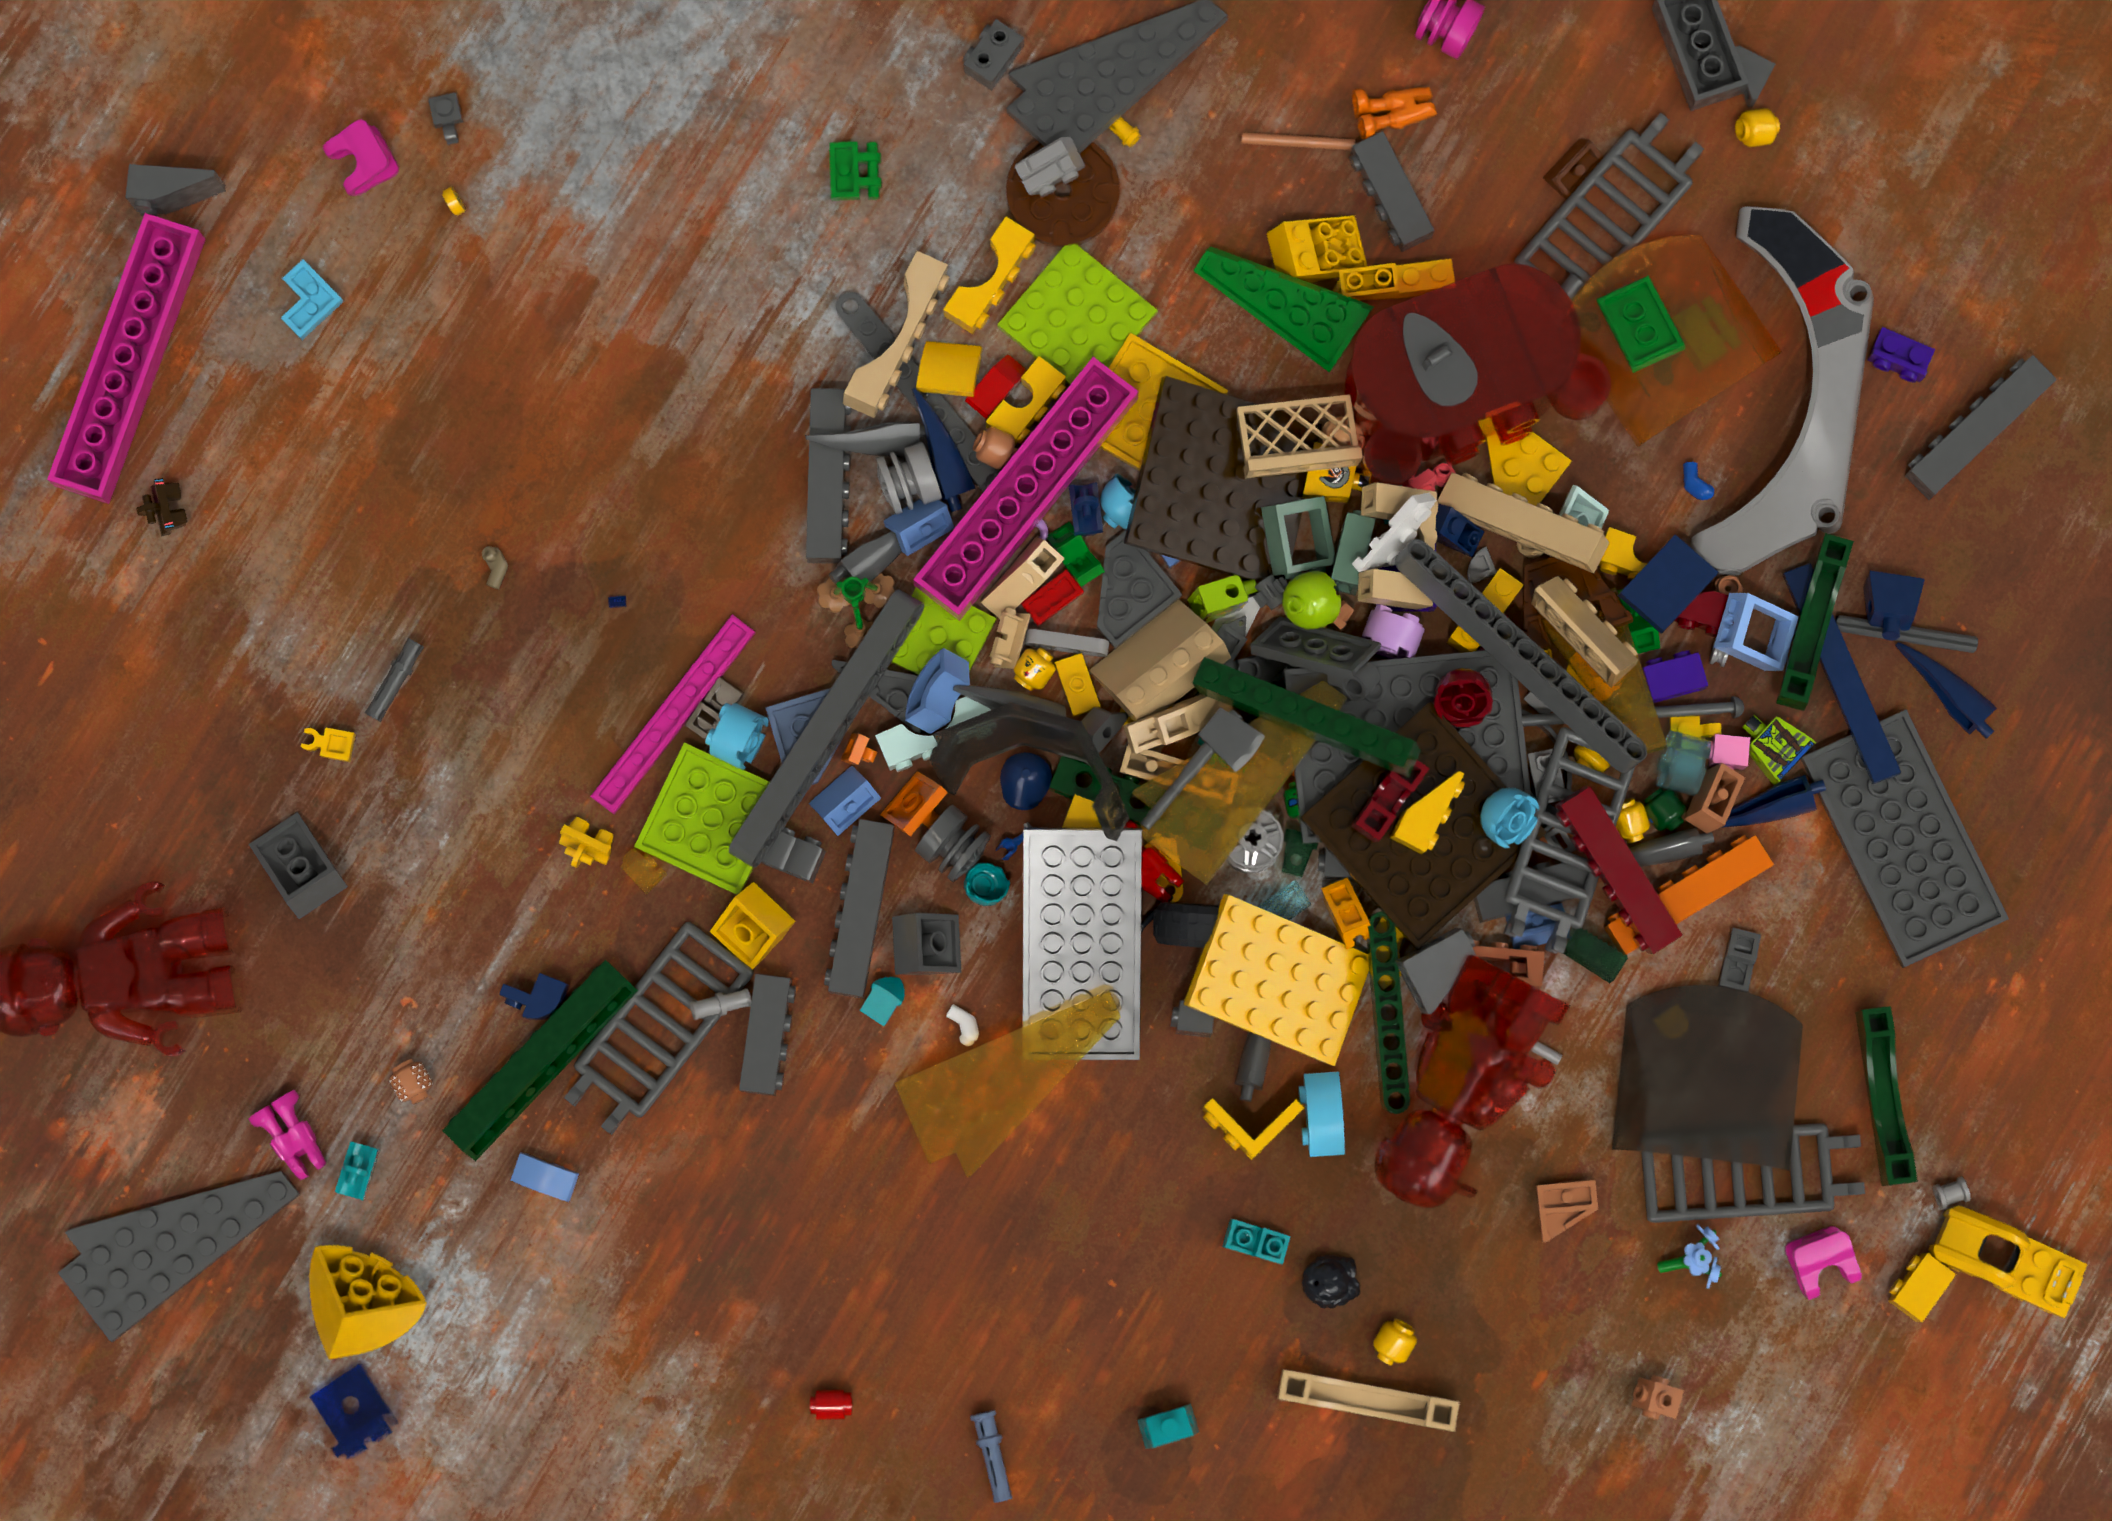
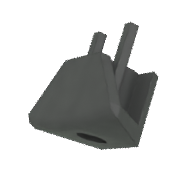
M1094 707L1078 724L1073 735L1084 739V761L1086 764L1122 728L1129 718L1126 712H1109L1100 707Z

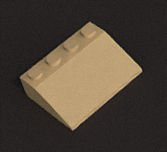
M1556 576L1539 585L1534 591L1531 604L1610 688L1637 664L1638 659L1635 656L1638 653L1628 642L1622 643L1615 636L1617 634L1616 629L1608 621L1602 622L1595 615L1597 613L1596 608L1587 599L1582 601L1575 594L1577 589L1567 578L1562 580L1559 576Z
M1178 599L1117 649L1108 654L1107 657L1093 666L1089 672L1133 721H1137L1168 709L1195 686L1192 682L1204 657L1224 664L1231 656L1224 641L1213 629Z

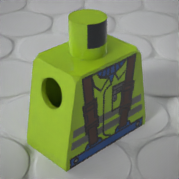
M1755 715L1743 725V728L1755 738L1749 745V755L1774 786L1783 779L1816 743L1812 738L1777 716L1767 726Z

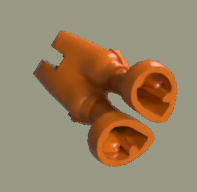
M1430 87L1410 88L1399 91L1390 90L1379 99L1368 98L1366 92L1361 88L1354 89L1352 91L1353 111L1355 118H1359L1358 130L1362 139L1365 140L1375 135V132L1388 126L1391 129H1403L1407 125L1437 115L1434 103H1426L1432 99ZM1380 111H1390L1382 116L1373 117L1370 115Z

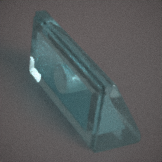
M1294 880L1257 907L1290 921L1312 904L1298 882Z

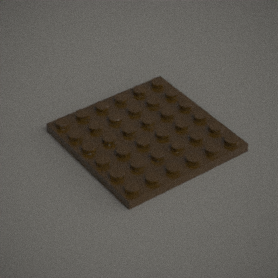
M1164 376L1159 387L1123 544L1228 575H1239L1240 578L1245 580L1255 579L1256 583H1260L1268 576L1273 575L1261 507L1305 499L1302 496L1308 472L1245 479L1243 468L1245 463L1236 409L1237 407L1259 404ZM1277 410L1270 418L1284 428L1292 416ZM1271 411L1263 412V413H1265V414L1268 416V414H1269ZM1255 413L1244 414L1246 424L1255 431L1264 421ZM1295 419L1287 431L1301 440L1308 431V428ZM1266 423L1259 432L1260 435L1271 443L1280 433L1269 423ZM1317 423L1315 427L1321 431L1322 424ZM1311 431L1303 443L1313 449L1314 442H1318L1319 437ZM1247 432L1249 440L1252 435ZM1282 435L1275 444L1283 452H1291L1297 445L1285 435ZM1256 438L1249 445L1251 456L1263 455L1268 449L1267 446ZM1301 447L1297 449V451L1303 450ZM1271 450L1268 454H1275V452ZM1302 512L1284 515L1291 560ZM1275 575V576H1274L1276 580L1279 579V578L1282 577V576H1283V578L1285 579V576H1284V575Z
M1431 702L1427 703L1395 732L1416 741L1421 750L1417 760L1430 769L1415 791L1408 796L1395 815V820L1380 841L1374 843L1351 827V824L1389 771V769L1367 760L1360 763L1300 817L1303 823L1415 949H1419L1508 869L1517 860L1522 843L1517 845L1513 842L1508 844L1510 848L1501 847L1493 842L1484 832L1480 815L1486 799L1496 791L1507 787L1443 716L1442 720L1438 716ZM1458 771L1464 773L1461 781L1465 782V785L1458 798H1452L1448 806L1452 811L1445 824H1439L1435 832L1439 837L1432 850L1427 849L1426 852L1420 854L1389 838L1405 809ZM1541 825L1536 837L1538 840L1547 833Z

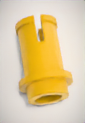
M1122 117L1109 127L1122 140L1121 144L1123 146L1127 145L1129 148L1134 146L1141 137V134L1138 133L1139 129L1137 127L1133 128Z

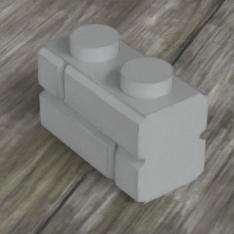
M1061 137L1016 163L1015 168L1023 180L1022 182L1028 194H1040L1041 197H1044L1056 190L1054 185L1063 181L1065 184L1078 178V171L1085 168V164L1077 152L1072 138Z

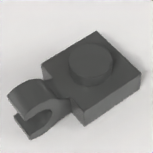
M456 92L428 98L435 128L443 127L444 137L448 145L459 143L455 124L463 123Z

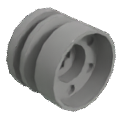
M922 442L904 448L906 461L900 463L894 452L889 453L893 465L887 467L883 455L876 457L877 477L886 501L893 508L896 515L903 513L899 502L901 499H905L909 510L913 509L912 495L918 494L924 505L942 499L932 465Z
M1247 808L1235 813L1228 820L1221 836V850L1224 859L1232 868L1242 873L1256 874L1267 870L1275 863L1283 847V831L1280 823L1271 813L1259 808ZM1249 833H1254L1255 837H1260L1256 846H1251L1249 841L1245 842Z

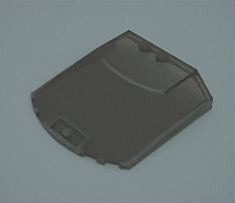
M1686 985L1672 987L1650 993L1627 1004L1611 1150L1640 1151L1752 1164L1789 1171L1803 1024L1790 1013L1764 998L1745 991L1722 986Z

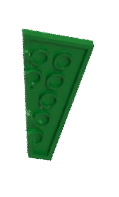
M1212 246L1205 251L1193 270L1329 373L1334 369L1375 307Z

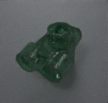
M1286 829L1283 842L1286 843L1282 873L1302 878L1312 850H1317L1318 843L1302 844L1301 832ZM1298 855L1301 858V864L1293 865L1290 861L1291 857Z

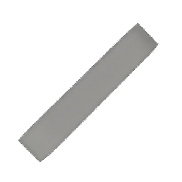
M1027 629L1025 645L1034 648L1041 647L1047 650L1075 654L1082 653V655L1107 657L1110 643L1108 640L1038 629Z

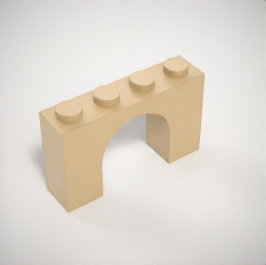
M1384 483L1370 484L1362 487L1361 516L1391 520L1411 496L1430 493L1437 500V492ZM1437 501L1431 508V515L1421 523L1416 531L1417 536L1415 538L1423 540L1434 550L1437 540ZM1380 569L1359 572V602L1416 610L1433 606V601L1401 572Z

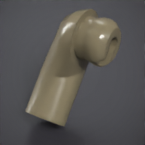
M487 546L482 551V558L487 562L491 570L486 585L499 590L507 572L508 563L500 549Z

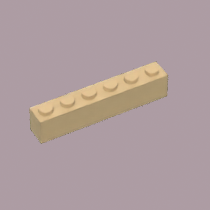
M1451 473L1437 500L1438 504L1454 508L1479 527L1591 573L1595 572L1609 545V541L1604 536V531L1593 524H1588L1587 527L1581 525L1576 518L1565 513L1562 516L1554 514L1553 510L1544 504L1538 503L1537 506L1527 503L1528 500L1519 494L1512 493L1510 496L1502 493L1503 490L1492 483H1487L1486 486L1480 484L1478 479L1470 474L1463 473L1460 476L1456 473Z

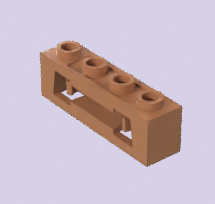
M1474 940L1475 947H1473V950L1476 954L1474 959L1507 962L1509 959L1524 960V963H1510V974H1524L1525 977L1508 976V972L1466 968L1456 981L1540 989L1543 981L1545 952L1537 951L1538 947L1532 945H1520V950L1508 949L1509 944L1492 942L1491 947L1479 946L1480 941Z

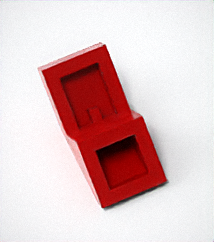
M1007 354L975 387L974 397L967 396L965 402L987 419L1003 400L1005 401L1009 393L1021 383V377L1027 370Z

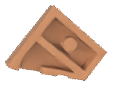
M1595 1180L1535 1186L1542 1242H1548L1598 1210Z

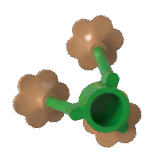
M880 573L871 582L867 578L860 580L857 577H849L844 581L840 582L839 580L837 583H834L829 577L826 583L819 584L817 587V593L820 596L818 604L822 608H829L832 613H838L843 607L849 606L850 603L852 604L855 622L846 626L844 630L846 636L845 643L849 648H858L874 623L867 622L861 618L859 603L864 599L867 604H874L878 608H884L891 595L896 591L893 588L895 581L891 576H884Z

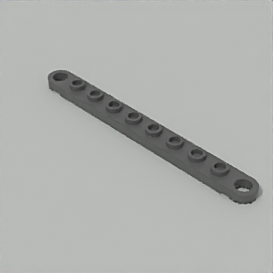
M846 292L838 298L836 310L839 317L875 360L896 339L859 294ZM845 301H856L859 305L858 310L854 314L845 313L842 309ZM910 358L908 363L903 362L899 369L902 371L896 387L919 414L912 389L916 388L919 367ZM919 392L946 427L969 470L972 480L984 492L1002 469H995L977 460L976 452L973 451L976 437L941 394Z

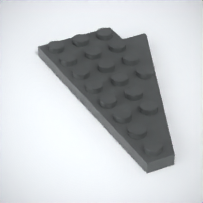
M1200 0L1013 70L1008 74L1009 80L1024 93L1006 108L1007 114L1044 147L1061 137H1070L1077 148V152L1080 154L1227 22V14L1211 0Z
M279 1171L69 1229L65 1233L81 1255L60 1270L58 1274L109 1341L114 1342L301 1194L285 1173Z

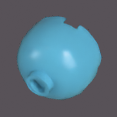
M1116 474L1102 490L1100 502L1102 509L1106 513L1103 516L1104 520L1113 528L1119 525L1127 530L1136 490L1131 487L1133 483L1120 474Z
M1502 788L1486 799L1480 815L1482 828L1486 835L1501 847L1510 848L1508 844L1513 842L1518 845L1531 834L1536 826L1538 818L1534 815L1536 812L1535 808L1539 810V804L1535 798L1519 789Z

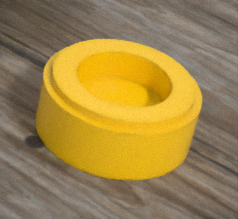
M452 186L442 191L443 198L454 215L458 216L466 211L464 204Z

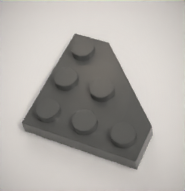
M1126 530L1106 545L1103 568L1105 572L1102 577L1097 628L1114 649H1117L1183 595L1147 550L1123 544Z

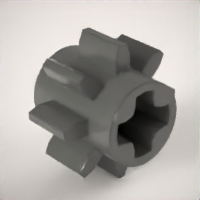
M1270 575L1255 586L1259 593L1253 598L1260 608L1268 605L1273 610L1282 604L1283 592L1288 583L1283 576L1276 580L1273 575Z

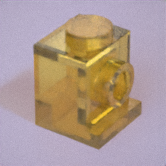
M633 848L622 858L624 863L620 867L646 895L667 876V873L662 868L658 871L655 870L658 864L648 853L642 856Z

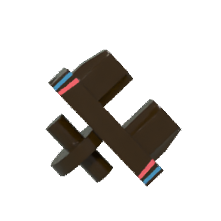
M163 478L154 479V485L151 486L154 503H152L150 494L143 495L144 505L137 507L136 510L139 516L147 517L148 524L156 523L155 514H157L161 536L170 535L173 529L186 526V512L184 508L170 510L168 504L170 501L181 499L179 483H164Z

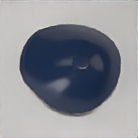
M1026 752L1017 753L1006 760L1001 770L1000 784L1003 798L1008 805L1018 810H1031L1039 805L1047 794L1052 779L1051 769L1047 762L1038 755Z

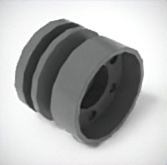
M952 804L929 828L918 843L915 852L929 864L939 856L943 857L944 859L938 871L944 873L951 865L954 866L947 876L954 883L977 863L983 855L991 835L984 831L975 840L974 837L980 826L975 824L967 831H964L962 828L968 817Z

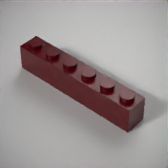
M1583 786L1555 804L1558 809L1556 816L1564 828L1569 827L1574 835L1571 838L1574 846L1580 853L1584 851L1589 859V862H1587L1589 870L1596 878L1598 876L1601 878L1605 885L1602 887L1604 894L1610 902L1615 901L1620 911L1617 914L1626 927L1631 926L1636 934L1633 940L1642 952L1646 950L1647 953L1655 954L1682 937L1683 934L1590 786Z

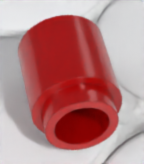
M844 1389L816 1390L815 1396H810V1414H816V1420L845 1419V1416H852V1392H844Z

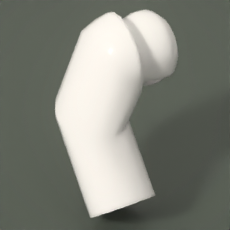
M953 1004L946 1017L960 1024L962 1034L959 1040L963 1045L971 1046L979 1037L976 1018Z

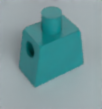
M1191 1404L1137 1420L1146 1449L1199 1433Z

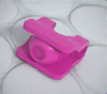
M360 119L353 122L323 145L326 156L332 160L341 159L350 154L355 155L357 161L355 171L343 183L347 194L350 196L361 195L376 185L396 176L399 172V166L380 131L375 126H369L365 120Z
M1829 1226L1788 1242L1785 1246V1253L1800 1291L1808 1300L1820 1296L1818 1276L1826 1266L1837 1265L1841 1275L1850 1284L1860 1281L1862 1278L1848 1234L1840 1231L1835 1226Z

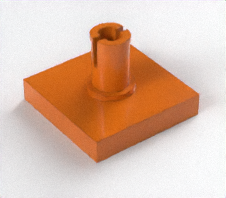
M917 771L880 816L911 837L922 823L929 829L940 817L933 809L948 792L941 785Z

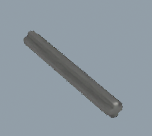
M1844 615L1836 617L1835 621L1840 632L1884 639L1882 637V627L1871 626L1868 623V619ZM1913 626L1908 631L1900 630V637L1895 640L1970 653L1975 652L1978 647V638L1975 636Z

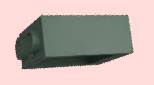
M1325 496L1261 507L1273 576L1284 575L1285 580L1293 579L1302 574L1301 571L1309 570L1311 572L1317 570L1327 572L1326 566L1335 565L1336 558ZM1308 511L1317 560L1292 565L1284 515Z
M1354 510L1353 513L1347 512L1336 551L1335 565H1333L1330 576L1337 585L1334 586L1336 591L1354 596L1358 590L1359 572L1352 563L1358 557H1366L1375 524L1374 518L1361 516V511Z

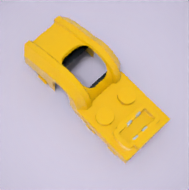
M1960 1205L1944 1211L1943 1216L1945 1220L1935 1243L1930 1245L1928 1249L1932 1257L1957 1272L1961 1271L1970 1276L1985 1279L1993 1283L1997 1289L2034 1305L2047 1313L2060 1318L2066 1317L2082 1283L2083 1274L2088 1264L2035 1241L2012 1226ZM1988 1235L1999 1236L2017 1245L2005 1272L1979 1259Z

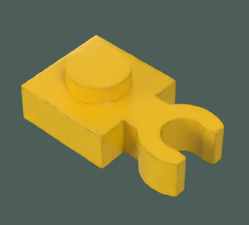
M312 728L304 729V733L314 736L312 744L301 743V747L304 750L315 751L320 748V756L323 758L350 762L355 733L325 728L323 736Z

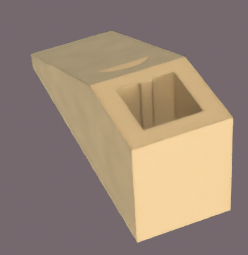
M1035 537L981 599L980 603L1000 620L1001 612H1004L1005 608L1015 609L1049 578L1065 558L1044 539Z

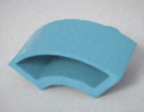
M1339 1072L1304 1074V1086L1298 1087L1300 1104L1305 1103L1307 1127L1301 1129L1302 1144L1308 1145L1310 1157L1345 1155L1343 1106Z

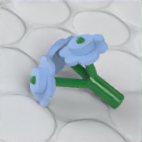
M1697 1224V1229L1704 1237L1696 1244H1687L1683 1256L1659 1261L1658 1270L1660 1273L1687 1268L1693 1276H1699L1701 1273L1708 1274L1706 1288L1709 1289L1711 1281L1717 1283L1718 1277H1721L1722 1273L1720 1272L1721 1266L1716 1264L1717 1257H1714L1711 1269L1709 1268L1708 1264L1712 1261V1255L1708 1250H1704V1245L1709 1241L1716 1250H1719L1720 1248L1716 1244L1719 1238L1716 1236L1715 1230H1711L1708 1226L1702 1229Z

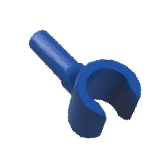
M1024 832L1014 839H1003L996 847L995 851H998L1000 848L1008 850V853L1002 860H1009L1016 852L1017 846L1024 841Z

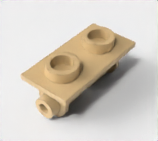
M1005 608V611L1001 612L997 632L1003 634L1002 638L995 637L989 657L992 658L990 663L996 668L1014 669L1020 657L1031 615L1016 613L1014 609Z

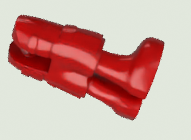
M1130 820L1122 828H1138V826ZM1142 845L1141 887L1143 891H1146L1157 900L1167 902L1171 896L1155 881L1162 875L1169 883L1180 888L1184 880L1168 864L1166 857L1154 846L1145 848Z

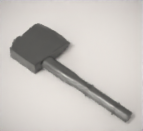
M1220 707L1198 734L1204 741L1203 745L1185 765L1173 784L1169 785L1168 790L1149 810V813L1140 824L1149 831L1214 753L1237 772L1253 757L1265 736L1242 721L1243 718L1231 709L1230 712H1227Z

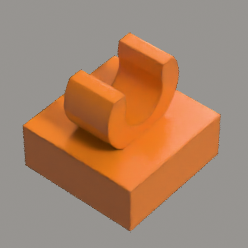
M851 734L841 761L850 765H859L860 760L873 763L877 752L866 747L870 738L861 734Z

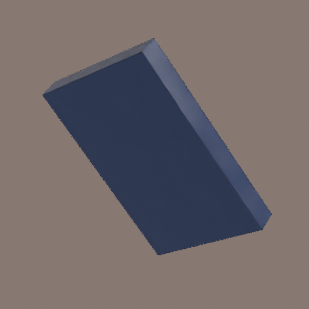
M1675 534L1618 596L1662 634L1719 572Z

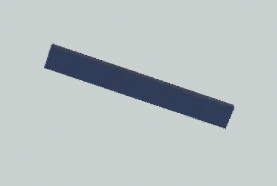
M1811 563L1783 574L1799 615H1801L1813 573ZM1832 614L1819 661L1871 782L1876 784L1900 775L1901 770Z

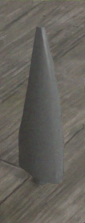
M908 421L881 423L844 433L805 435V439L848 452L889 457V453L894 452L897 457H905L904 448L919 443L920 437L926 436L923 425Z
M891 531L858 547L836 565L837 568L829 573L830 579L834 583H837L844 577L845 579L857 577L860 580L867 578L869 582L874 580L902 552L896 534Z
M955 685L953 688L954 691L1008 718L1027 732L1051 741L1058 734L1069 738L1073 736L1075 728L1064 724L1066 708L1062 704L1000 688Z
M1693 827L1631 846L1629 849L1640 867L1702 855V845L1713 843L1714 837L1712 832L1699 834L1697 828Z
M1248 1032L1234 1083L1235 1085L1243 1086L1240 1100L1251 1102L1254 1089L1262 1091L1272 1041Z

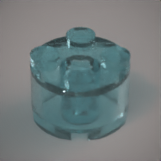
M1669 730L1665 747H1668L1666 754H1660L1657 764L1659 773L1656 786L1695 796L1699 792L1707 769L1705 768L1706 758L1709 759L1711 741Z

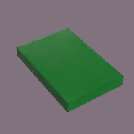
M1649 275L1596 299L1597 305L1632 373L1686 349Z

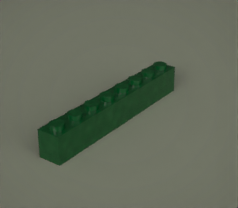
M1204 657L1192 682L1200 694L1406 777L1410 776L1421 752L1414 740Z
M605 959L601 965L592 971L583 984L571 993V996L562 1006L553 1011L550 1018L540 1029L534 1031L530 1039L518 1051L512 1054L510 1060L491 1076L489 1082L477 1094L471 1097L469 1103L450 1119L448 1125L442 1131L462 1152L476 1162L638 990Z

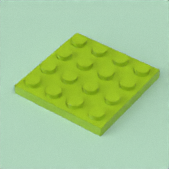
M1075 244L1064 246L1001 319L997 327L1037 359L1040 356L1065 375L1066 383L1070 386L1092 357H1095L1109 368L1130 332L1138 336L1158 313V310Z
M684 742L634 847L738 895L743 891L753 867L729 854V847L770 782L750 772L734 767Z

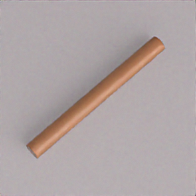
M1242 132L1241 144L1351 150L1352 146L1355 145V139Z

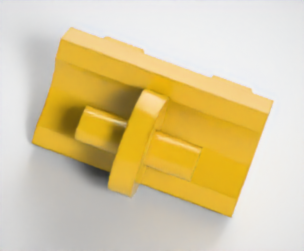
M576 817L569 826L564 824L560 831L562 835L559 844L566 846L567 848L564 853L573 857L571 866L578 868L581 862L591 866L593 860L607 865L610 859L613 834L600 829L594 839L586 835L589 823L579 817Z

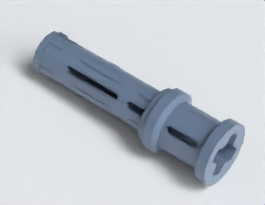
M996 1410L971 1415L970 1419L975 1423L978 1436L976 1445L982 1448L994 1497L993 1501L997 1503L1012 1499L1013 1497L1010 1492L999 1445L1002 1442V1435L998 1434L994 1418L997 1413Z

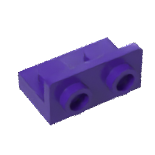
M1882 327L1870 352L1868 361L1873 362V366L1879 370H1891L1899 373L1900 378L1911 383L1921 382L1928 372L1927 368L1935 349Z

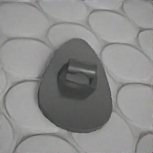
M1417 313L1407 314L1403 322L1404 346L1415 378L1423 393L1432 402L1441 406H1456L1464 403L1473 395L1477 386L1478 372L1474 362L1465 350L1437 323Z

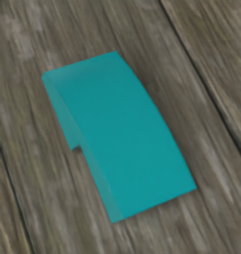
M1230 1219L1222 1247L1283 1265L1291 1236Z

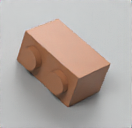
M1723 763L1706 770L1684 819L1707 834L1724 826L1745 777Z

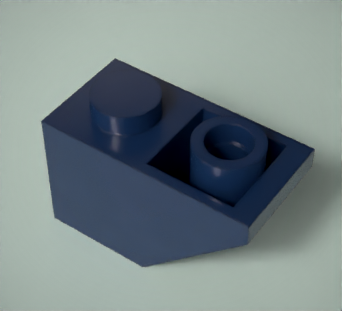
M1438 504L1436 542L1469 557H1473L1484 531L1454 508Z

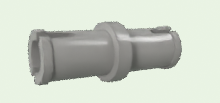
M743 989L724 995L722 992L715 993L714 997L690 1002V1009L693 1019L698 1020L699 1018L716 1014L724 1016L727 1015L728 1011L751 1007L752 1001L748 989Z

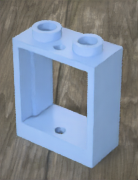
M1729 593L1714 648L1764 671H1783L1799 616L1749 593ZM1753 609L1776 619L1765 655L1743 645Z

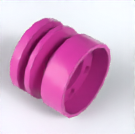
M1429 0L1419 18L1415 38L1421 41L1428 30L1432 33L1427 44L1432 46L1439 36L1444 38L1441 52L1458 60L1470 41L1484 13L1485 6L1474 0H1466L1461 8L1456 6L1458 0Z

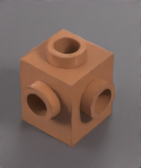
M1652 1375L1651 1380L1639 1378L1633 1392L1631 1406L1642 1409L1641 1415L1659 1420V1416L1662 1415L1676 1419L1684 1390L1668 1386V1379Z

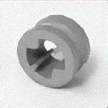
M1713 644L1709 664L1718 662L1720 667H1724L1728 654L1714 648Z

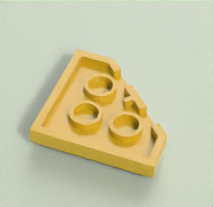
M1504 410L1485 433L1493 484L1503 490L1502 493L1510 496L1512 493L1519 494L1528 500L1527 503L1534 506L1541 503L1572 462L1571 459Z

